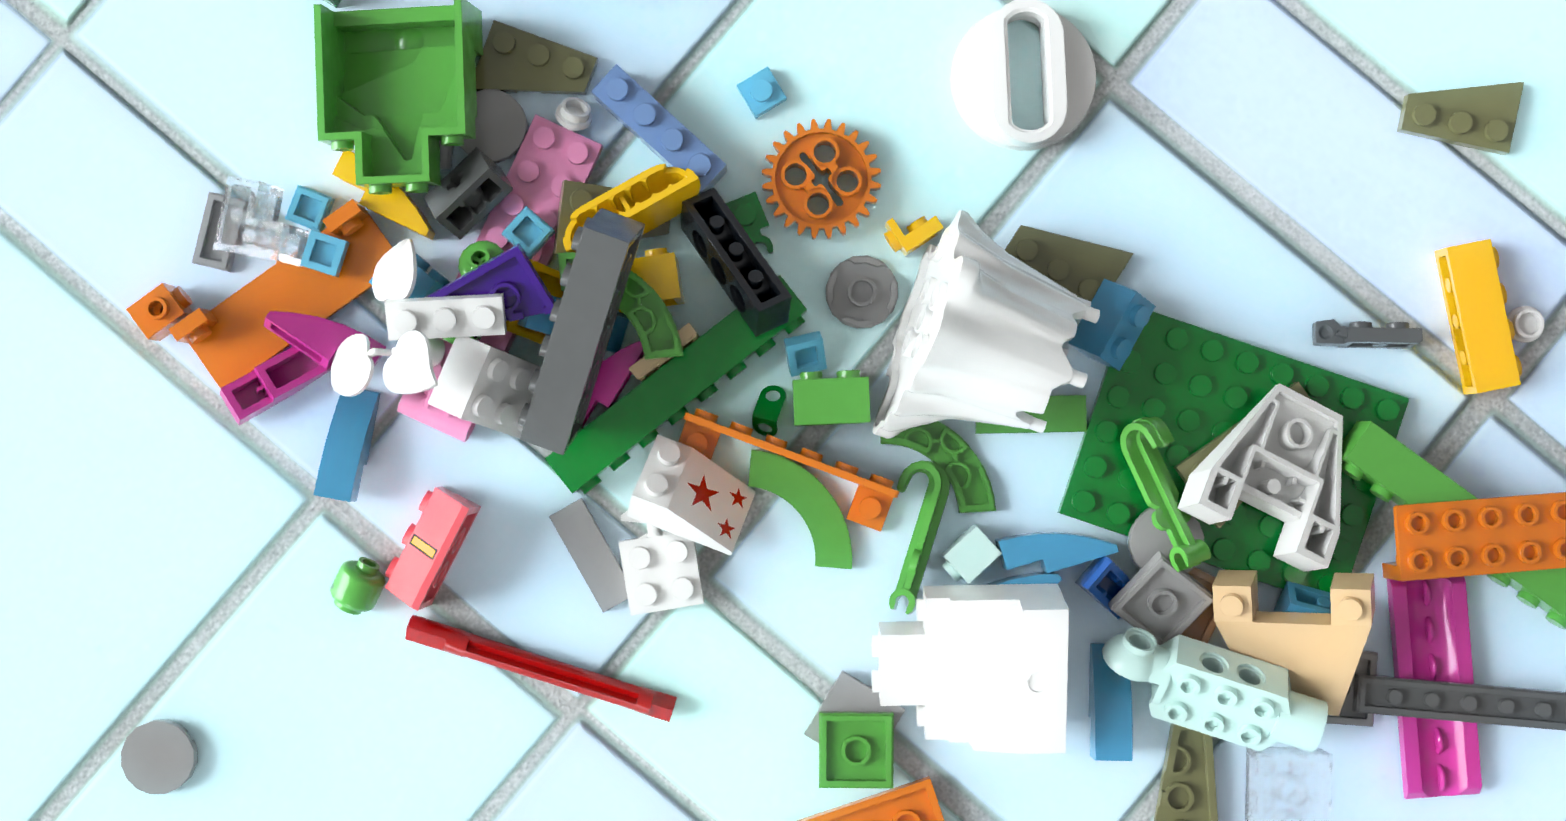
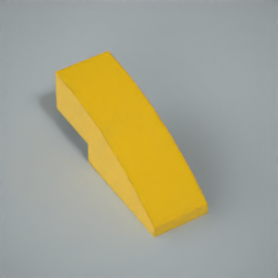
M352 151L342 153L332 175L365 191L359 202L360 205L433 240L435 232L427 218L401 187L392 188V194H369V189L356 185L355 153Z

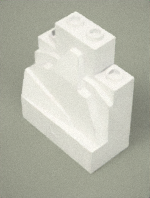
M1058 584L923 586V599H916L917 621L878 622V635H871L872 658L878 657V670H872L871 672L872 693H879L880 706L916 705L917 727H923L925 740H948L949 743L969 742L973 751L1014 754H1066L1069 608Z

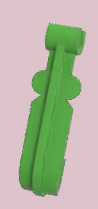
M1158 417L1139 418L1123 429L1120 436L1121 449L1147 506L1156 510L1151 515L1153 525L1158 530L1167 532L1173 545L1169 554L1170 562L1173 568L1180 572L1210 559L1211 552L1203 540L1194 539L1187 524L1191 519V515L1177 509L1180 503L1177 502L1179 492L1157 449L1158 447H1166L1175 441L1170 430Z
M921 460L911 463L903 470L896 487L900 493L905 492L913 475L919 472L926 474L929 479L896 589L889 598L890 609L896 610L899 599L902 596H906L909 604L905 613L911 615L916 610V599L950 490L948 475L941 466L932 461Z

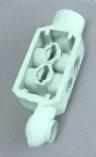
M1137 627L1129 628L1125 633L1112 637L1105 643L1102 649L1103 659L1118 675L1129 680L1151 682L1149 708L1154 718L1260 752L1276 742L1313 752L1320 743L1327 722L1328 704L1326 701L1292 691L1287 668L1180 634L1162 645H1158L1154 635Z

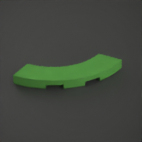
M575 252L558 253L560 281L567 263L572 264ZM631 271L619 310L626 315L635 328L643 347L645 360L684 356L677 326L667 306L651 286ZM561 285V291L564 292L565 286Z
M937 421L909 428L893 438L886 439L880 437V444H892L910 448L941 466L948 475L949 482L954 491L958 513L996 511L993 489L984 466L969 444L948 426Z
M751 449L748 486L772 492L786 500L796 509L805 521L812 536L815 549V566L852 569V547L848 527L839 506L825 486L815 476L795 462L776 454Z

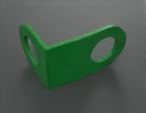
M771 385L765 387L760 393L752 415V426L757 433L763 436H767V434L774 436L777 434V421L786 399V393L783 388ZM770 391H777L780 394V398L776 401H769L766 398V394ZM766 424L771 427L772 431H763L758 425Z

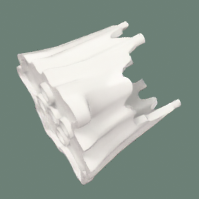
M959 210L951 225L944 230L938 246L929 244L920 261L912 291L905 303L900 323L892 342L894 351L886 376H889V382L875 416L873 434L889 439L909 428L945 419L1031 429L1043 433L1047 422L1035 418L1026 412L1043 414L1052 389L1066 384L1079 388L1085 386L1088 374L1073 369L1066 357L1069 349L1064 348L1063 343L1075 337L1077 331L1075 319H1084L1096 324L1100 316V310L1091 307V301L1077 297L1074 293L1006 252L981 230L968 212Z

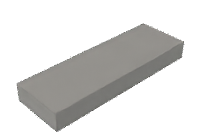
M583 498L550 515V520L602 612L604 613L627 600L623 569Z

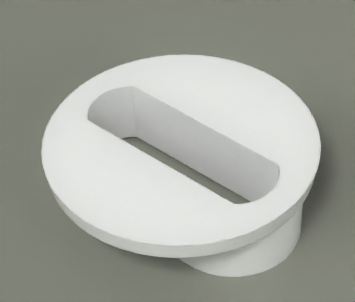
M1014 0L1004 5L1000 10L983 17L964 35L952 61L950 73L951 91L961 117L982 139L1008 150H1038L1063 140L1084 120L1095 94V62L1085 37L1068 19L1056 13L1048 4L1040 0ZM1019 20L1029 21L1039 28L1044 126L1035 130L1021 129L1012 123L1008 24Z

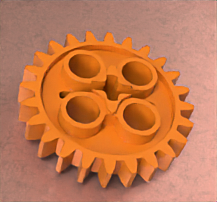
M812 119L810 130L807 131L798 123L796 136H793L786 130L783 132L786 141L785 145L776 141L773 142V147L778 153L777 156L766 154L765 160L773 165V168L762 169V175L771 178L770 182L762 185V190L773 192V195L766 199V204H778L779 207L773 213L774 218L785 214L787 218L784 228L787 229L794 223L798 224V236H801L806 228L811 229L812 240L816 239L819 230H824L828 240L831 239L832 229L835 228L844 236L846 235V223L851 224L856 229L859 227L857 214L866 218L869 217L870 212L864 206L865 203L876 205L878 199L869 192L877 191L881 188L880 183L871 180L881 173L880 168L870 167V164L877 159V155H865L864 152L870 144L869 141L857 144L856 140L859 131L855 130L849 136L845 135V123H842L837 131L832 130L830 119H827L824 129L818 128L815 119ZM821 145L830 146L835 153V157L829 162H820L814 155L816 148ZM804 153L807 155L821 176L826 173L830 175L827 182L828 186L842 200L843 204L841 206L836 205L822 184L817 186L813 184L815 175L801 160L800 154ZM791 168H799L804 171L806 179L800 185L789 184L785 179L786 172ZM843 174H850L856 178L857 187L851 192L842 191L837 185V179ZM818 196L824 198L829 206L825 213L819 215L812 213L807 206L811 198Z

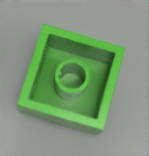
M860 370L837 371V378H823L822 371L800 372V379L792 381L794 426L871 422L869 377H860Z

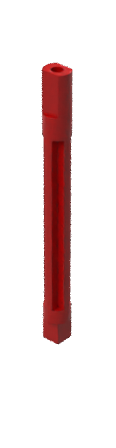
M414 614L407 625L406 640L460 657H467L670 722L677 700L675 696L579 668Z

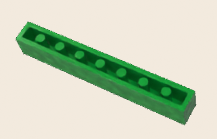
M778 275V278L792 296L789 321L756 337L738 310L735 309L683 350L684 356L672 358L580 430L564 455L552 452L545 458L572 494L577 493L580 489L584 495L602 482L598 475L609 467L613 471L619 469L631 459L628 452L639 444L643 449L656 439L657 434L660 435L657 432L658 428L667 421L672 426L684 418L686 412L690 413L686 407L695 399L703 403L719 390L715 386L718 381L725 376L729 380L735 378L747 368L744 361L756 353L760 358L776 345L773 338L784 330L789 335L806 322L802 316L807 313V308L781 275Z

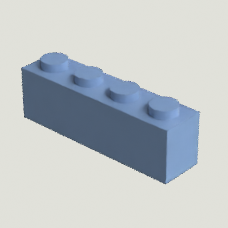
M617 64L591 91L595 100L669 167H677L684 170L689 168L700 180L699 194L712 189L728 171L727 165Z

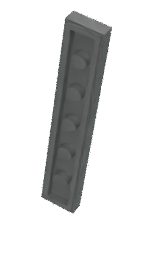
M1355 674L1352 711L1357 713L1566 731V692Z

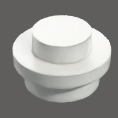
M569 97L558 105L555 117L567 130H584L592 122L591 107L582 99Z
M1520 306L1508 314L1507 319L1511 320L1514 327L1515 341L1521 343L1532 342L1543 333L1544 318L1536 308Z

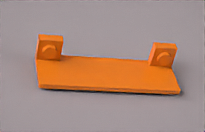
M351 199L322 220L327 228L320 233L350 242L339 277L301 266L300 262L306 247V243H304L213 309L198 308L168 329L177 342L188 343L220 388L254 371V367L271 359L290 346L289 343L264 327L265 317L270 311L294 312L328 319L372 288L369 281L373 277L376 265L393 246L365 207L360 205L358 201Z
M696 408L694 415L685 413L683 419L686 422L678 442L694 448L710 460L722 433L858 484L846 519L881 532L893 498H898L900 491L892 489L894 484L892 480L872 473L869 480L857 476L859 470L857 467L841 461H836L835 466L832 467L821 462L822 454L803 447L800 454L786 449L787 441L768 434L765 441L751 436L752 428L733 421L729 428L717 424L719 416Z
M1566 492L1395 505L1393 507L1396 562L1382 563L1383 578L1397 581L1566 568Z

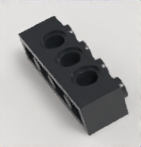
M712 188L682 201V231L754 335L757 337L789 321L792 296L717 190Z

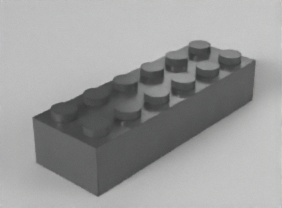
M601 208L592 218L587 217L583 227L579 226L571 244V249L576 250V254L572 264L567 263L560 281V285L565 286L562 298L556 299L549 318L555 324L551 335H545L540 347L539 356L544 357L541 368H536L529 384L528 390L534 392L530 404L525 403L519 417L518 424L524 426L520 440L564 455L582 429L643 234L644 223Z

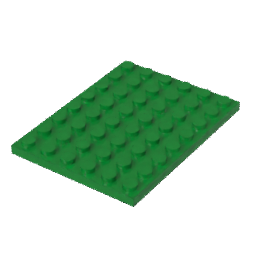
M1152 312L1148 323L1144 326L1120 371L1106 366L1087 423V432H1084L1057 513L1127 537L1129 536V530L1135 520L1143 511L1151 508L1147 506L1120 445V436L1123 429L1139 418H1151L1154 416L1160 418L1167 425L1175 440L1168 446L1158 447L1157 449L1179 492L1177 502H1180L1186 484L1174 469V466L1246 417L1277 384L1289 387L1294 382H1299L1311 400L1342 415V442L1356 421H1372L1396 439L1410 398ZM1341 472L1340 535L1328 568L1303 572L1273 557L1284 522L1245 502L1240 504L1234 511L1232 519L1226 521L1220 529L1216 528L1214 524L1209 525L1195 518L1200 523L1204 542L1208 545L1211 552V558L1202 562L1224 570L1257 571V581L1280 589H1284L1286 582L1289 581L1330 592L1334 573H1352L1377 497L1369 491L1372 486L1363 479L1356 481Z

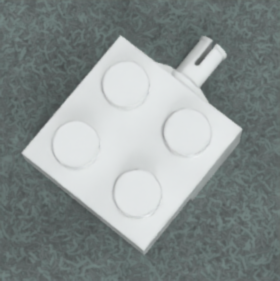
M646 523L648 533L641 537L620 540L618 542L630 616L704 604L699 561L694 541Z

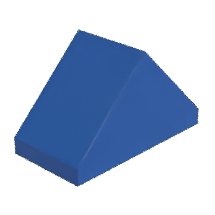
M1104 556L1094 559L1075 583L1118 620L1121 618L1110 609L1108 602L1131 579L1108 557Z

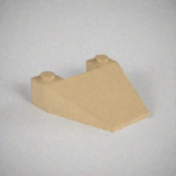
M1219 570L1212 585L1214 622L1229 650L1287 668L1292 691L1326 701L1328 704V715L1339 716L1373 623L1375 613L1374 573H1334L1330 587V614L1259 611L1257 571Z

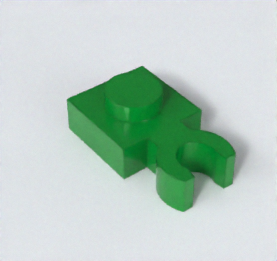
M754 191L726 203L755 245L758 243L764 244L767 252L772 254L773 244L771 240L761 234V230L768 228L769 223L756 192Z

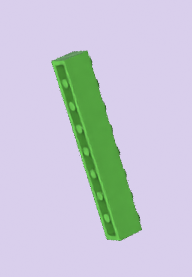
M1356 421L1342 442V472L1356 481H1360V479L1366 481L1372 486L1369 491L1385 502L1389 503L1392 500L1397 505L1478 499L1372 421ZM1566 568L1487 574V577L1505 588L1509 585L1518 591L1516 597L1524 604L1534 609L1540 607L1547 612L1545 618L1550 623L1563 630L1566 629Z

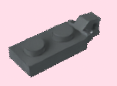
M1334 319L1316 321L1312 324L1313 346L1410 349L1423 341L1422 328H1410L1408 322L1387 323L1386 328L1372 327V322L1367 321L1351 322L1349 327H1346L1345 325L1341 326Z

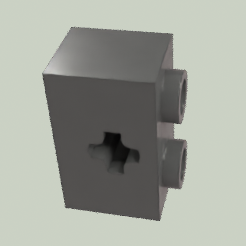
M476 147L441 180V186H435L424 196V199L435 220L461 240L513 190V187L501 167Z

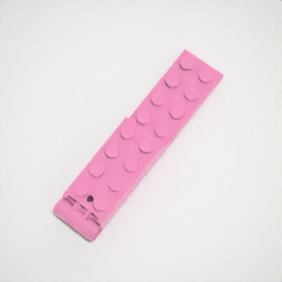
M535 114L507 174V179L513 190L490 211L477 241L496 243L504 251L513 247L501 233L525 206L551 226L556 233L562 181L569 180L587 183L604 148L603 145ZM555 233L531 260L549 266L553 258ZM460 272L458 273L456 279L461 277ZM507 331L505 335L482 336L479 341L509 353L516 334ZM442 339L445 344L443 359L438 365L433 367L437 380L453 345ZM434 388L416 394H403L397 409L399 413L462 442H466L469 439L476 424L460 419L428 404Z

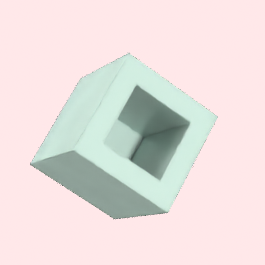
M972 525L941 553L946 560L942 567L956 582L963 578L969 584L1002 553L976 525Z

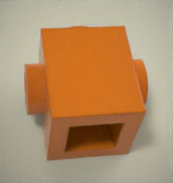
M161 283L126 310L147 339L161 341L171 334L168 330L193 312L189 307L193 302L180 286L175 288L173 285Z

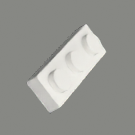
M504 293L387 299L384 303L388 341L399 340L402 335L409 331L422 332L428 339L505 335L507 332Z

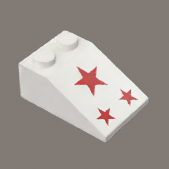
M657 434L631 495L626 516L732 555L756 491L694 448Z

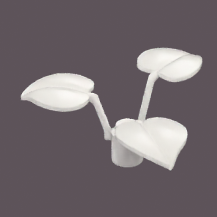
M405 239L395 245L377 263L373 274L372 287L374 295L379 301L405 299L411 296L417 277L416 252L411 239ZM409 331L400 337L396 347L392 349H370L368 336L364 334L352 335L341 343L334 355L331 366L333 391L346 397H353L362 393L368 387L374 373V362L372 360L374 356H390L383 368L384 383L390 391L398 394H416L438 386L433 367L438 365L443 359L445 353L444 341L440 338L428 339L425 334L419 331Z

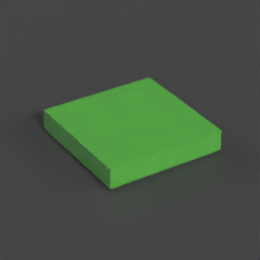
M819 711V788L893 789L894 713Z

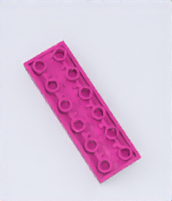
M1464 576L1413 581L1387 579L1394 677L1474 684L1467 591ZM1397 716L1403 794L1405 799L1480 794L1482 778L1477 723Z

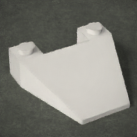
M1282 384L1275 385L1189 475L1177 509L1210 525L1231 520L1238 500H1241L1284 522L1273 557L1303 572L1328 568L1340 535L1343 416Z

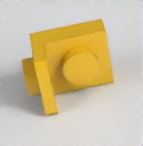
M922 216L906 227L909 233L904 235L895 220L891 218L885 224L887 232L883 235L895 253L901 250L903 255L907 256L942 233L944 227L937 216L930 220Z

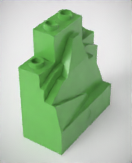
M454 0V5L336 12L322 4H313L318 141L330 145L332 151L340 152L354 151L355 145L356 185L369 189V194H392V188L406 187L407 193L429 192V186H441L439 141H441L442 146L464 145V139H476L477 94L476 56H483L482 11L467 0Z

